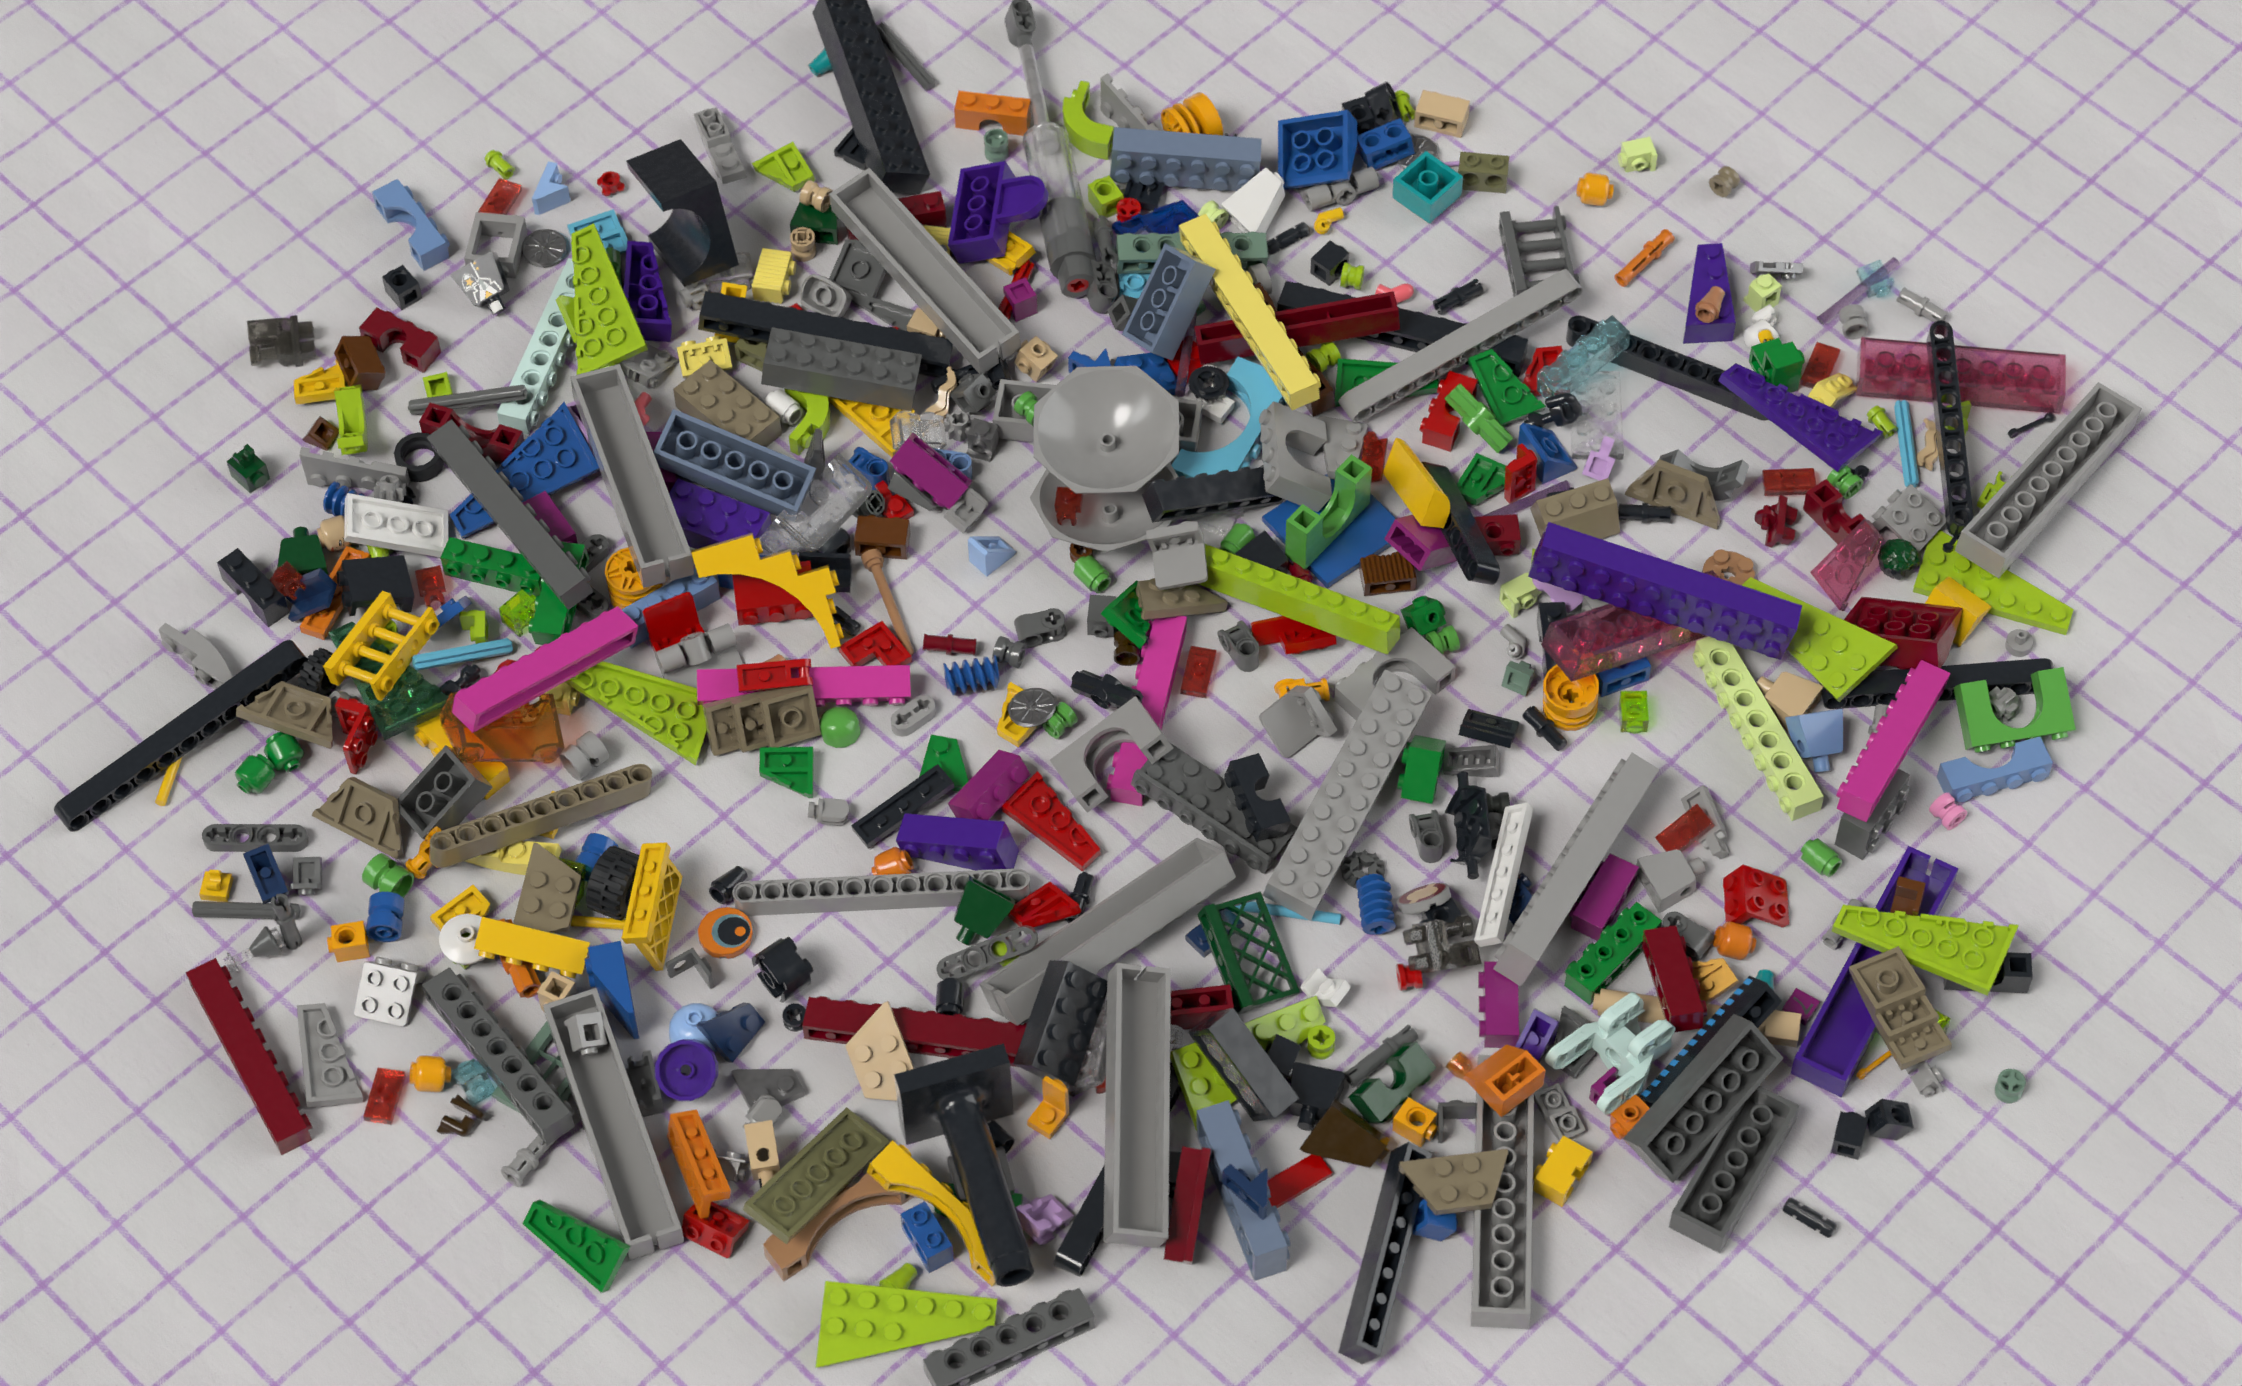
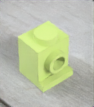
M1650 137L1622 142L1621 153H1618V163L1621 168L1624 167L1626 173L1641 171L1649 168L1650 171L1656 170L1657 152Z
M1769 273L1760 275L1750 283L1748 295L1743 298V301L1755 312L1769 304L1775 307L1779 304L1782 285Z
M1527 572L1500 586L1499 600L1512 618L1518 616L1519 610L1528 609L1537 602V596L1542 593V591L1535 587L1532 578L1528 577L1529 574Z

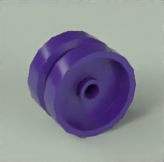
M681 1039L667 1045L660 1052L655 1063V1078L659 1088L667 1096L678 1101H692L706 1095L714 1087L719 1075V1063L715 1053L705 1043L696 1039ZM684 1065L691 1067L689 1075L681 1072V1068Z

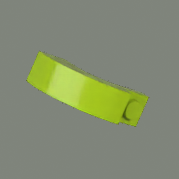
M1080 80L1077 90L1073 89L1071 98L1064 97L1063 127L1065 134L1071 144L1081 152L1095 158L1108 160L1112 151L1114 126L1096 123L1085 115L1090 100V82Z
M361 385L336 388L334 394L339 423L338 449H341L342 455L367 452L368 435Z
M785 389V393L796 400L806 412L803 420L789 435L790 452L799 456L805 448H809L815 429L821 428L823 440L828 433L830 426L828 396Z

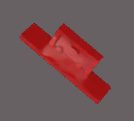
M1285 616L1251 623L1252 636L1259 646L1280 642L1286 655L1300 654L1311 649H1325L1328 646L1337 644L1336 635Z

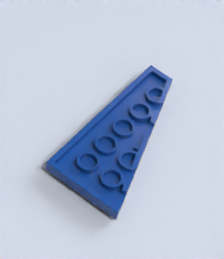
M563 402L556 412L547 418L531 436L501 463L496 473L503 472L511 483L508 487L510 489L515 487L524 499L521 501L523 503L544 491L551 495L600 469L568 407ZM471 494L450 514L462 539L495 523Z

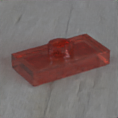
M499 178L478 212L507 215L522 191L521 185Z
M1816 342L1802 375L1800 385L1813 389L1817 382L1830 377L1841 349Z
M1814 468L1762 470L1764 496L1806 495V491L1816 486Z
M1190 646L1180 694L1207 698L1216 659V650Z
M1695 804L1655 838L1666 852L1676 849L1683 852L1715 825L1702 808Z
M377 1068L363 1115L365 1121L392 1125L406 1078L405 1071Z

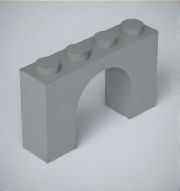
M1273 401L1267 409L1261 412L1259 417L1265 490L1270 494L1298 505L1304 504L1311 510L1318 512L1332 496L1330 478L1300 465L1290 455L1286 446L1313 456L1327 441L1325 422L1297 410L1292 411L1290 407Z
M1411 627L1405 633H1400V639L1388 655L1377 651L1368 662L1359 664L1354 673L1349 677L1340 679L1335 686L1334 701L1357 721L1374 690V683L1381 677L1385 669L1390 672L1411 674L1436 695L1455 680L1456 666Z
M1136 696L1050 759L1075 799L1087 813L1109 797L1096 778V765L1100 757L1109 748L1123 742L1137 744L1151 764L1174 749Z

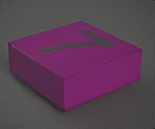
M1796 988L1783 1006L1782 1011L1801 1014L1800 1023L1806 1026L1819 1007L1820 1001Z

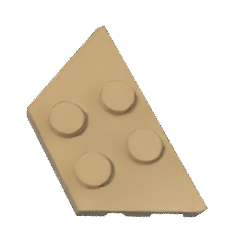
M887 1001L878 1008L845 1047L864 1097L897 1101L894 1074L914 1069L890 1003Z

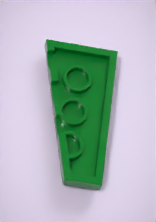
M1338 358L1334 407H1340L1339 400L1346 392L1397 363ZM1438 378L1406 397L1437 393Z
M542 1200L532 1203L522 1223L601 1293L609 1290L631 1247Z

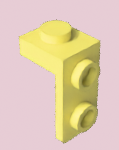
M1837 373L1817 382L1808 397L1833 408L1838 400L1855 393L1858 388L1847 375Z

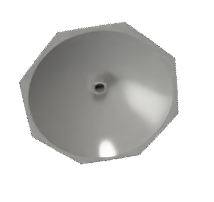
M1137 366L1077 367L1034 405V458L1076 494L1137 492L1179 454V401Z
M1169 463L1137 492L1076 494L1046 469L1030 499L1052 538L1104 552H1111L1147 540L1146 530H1152L1158 526H1169L1172 520L1152 523L1142 494L1150 487L1149 484L1158 479L1170 481L1177 478L1178 475Z

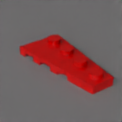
M1038 771L1002 805V811L1082 872L1100 855L1098 845L1082 825L1075 821L1072 813L1058 800L1057 794L1051 787L1046 785Z

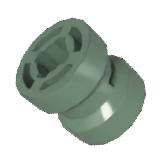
M1001 129L987 131L984 135L986 159L993 163L1005 161L1009 156L1007 133Z

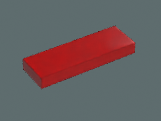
M1311 1154L1268 1179L1267 1184L1271 1197L1268 1199L1271 1206L1279 1208L1331 1177L1333 1173L1321 1156Z

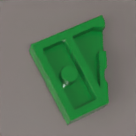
M1476 453L1457 482L1464 500L1477 505L1505 489L1506 465Z
M931 734L919 777L938 764L953 781L955 787L951 790L959 792L968 782L958 741L954 738Z
M760 747V776L807 798H813V747Z

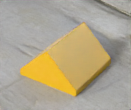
M1949 576L1933 589L1925 604L1960 607L1963 609L1953 643L1958 647L1964 643L1992 607Z

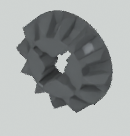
M1366 850L1358 853L1354 851L1352 855L1345 857L1341 872L1343 879L1349 886L1357 889L1356 882L1359 878L1366 875L1362 870L1358 871L1359 863L1364 867H1368V875L1380 874L1384 877L1385 868L1383 860H1380L1376 853L1371 854Z

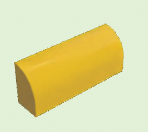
M1395 438L1383 470V475L1421 526L1444 528L1450 513L1448 497L1410 446L1404 440Z

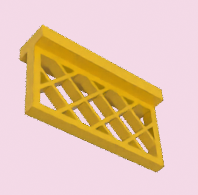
M667 842L644 843L641 845L621 937L625 944H635L655 971H663L683 877L669 858L671 847Z

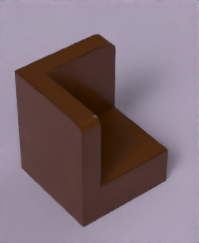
M1899 876L1890 913L1903 911L1906 912L1905 915L1918 916L1926 883Z

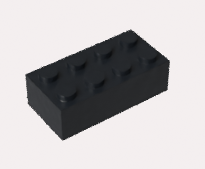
M1049 960L1013 1064L1041 1078L1048 1076L1051 1079L1062 1081L1067 1086H1075L1107 994V980L1069 961Z

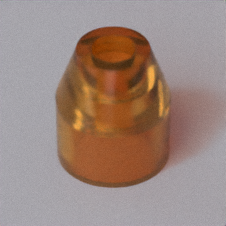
M1460 1051L1447 1063L1446 1068L1455 1077L1464 1080V1076L1473 1070L1474 1066L1471 1060Z

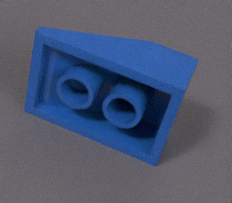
M621 941L588 947L590 958H585L584 960L590 988H597L602 1003L633 1039H639Z

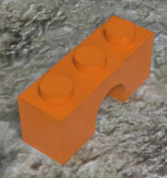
M958 90L954 108L955 128L979 131L981 121L989 119L999 122L1003 127V131L1007 134L1027 136L1031 121V101L1027 98Z

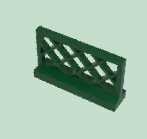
M1261 891L1217 905L1214 903L1209 904L1200 910L1197 916L1224 985L1230 984L1233 1007L1238 1015L1246 1013L1249 1009L1300 993ZM1256 900L1260 910L1257 918L1243 911L1246 903ZM1228 909L1236 913L1233 924L1231 925L1223 921L1219 911ZM1240 916L1254 923L1249 934L1236 927ZM1257 925L1267 929L1269 933L1267 943L1253 936ZM1233 933L1247 939L1242 950L1232 946L1230 938ZM1250 941L1264 948L1259 959L1246 953ZM1267 950L1277 955L1279 963L1276 968L1263 962ZM1242 958L1256 964L1252 976L1242 971L1240 966ZM1260 967L1274 973L1269 984L1255 978ZM1277 975L1287 980L1290 990L1282 992L1273 987ZM1252 983L1266 990L1263 998L1253 1000L1250 992Z

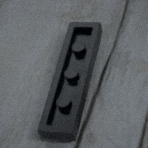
M937 764L852 824V830L869 849L901 826L904 813L918 814L955 787L954 783Z

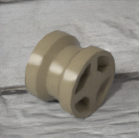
M1723 166L1718 171V175H1714L1709 180L1710 188L1720 197H1727L1731 190L1740 184L1738 173L1728 166Z

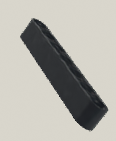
M1422 462L1450 501L1449 516L1444 528L1440 529L1466 579L1472 582L1494 585L1500 575L1499 564L1449 469L1443 465Z

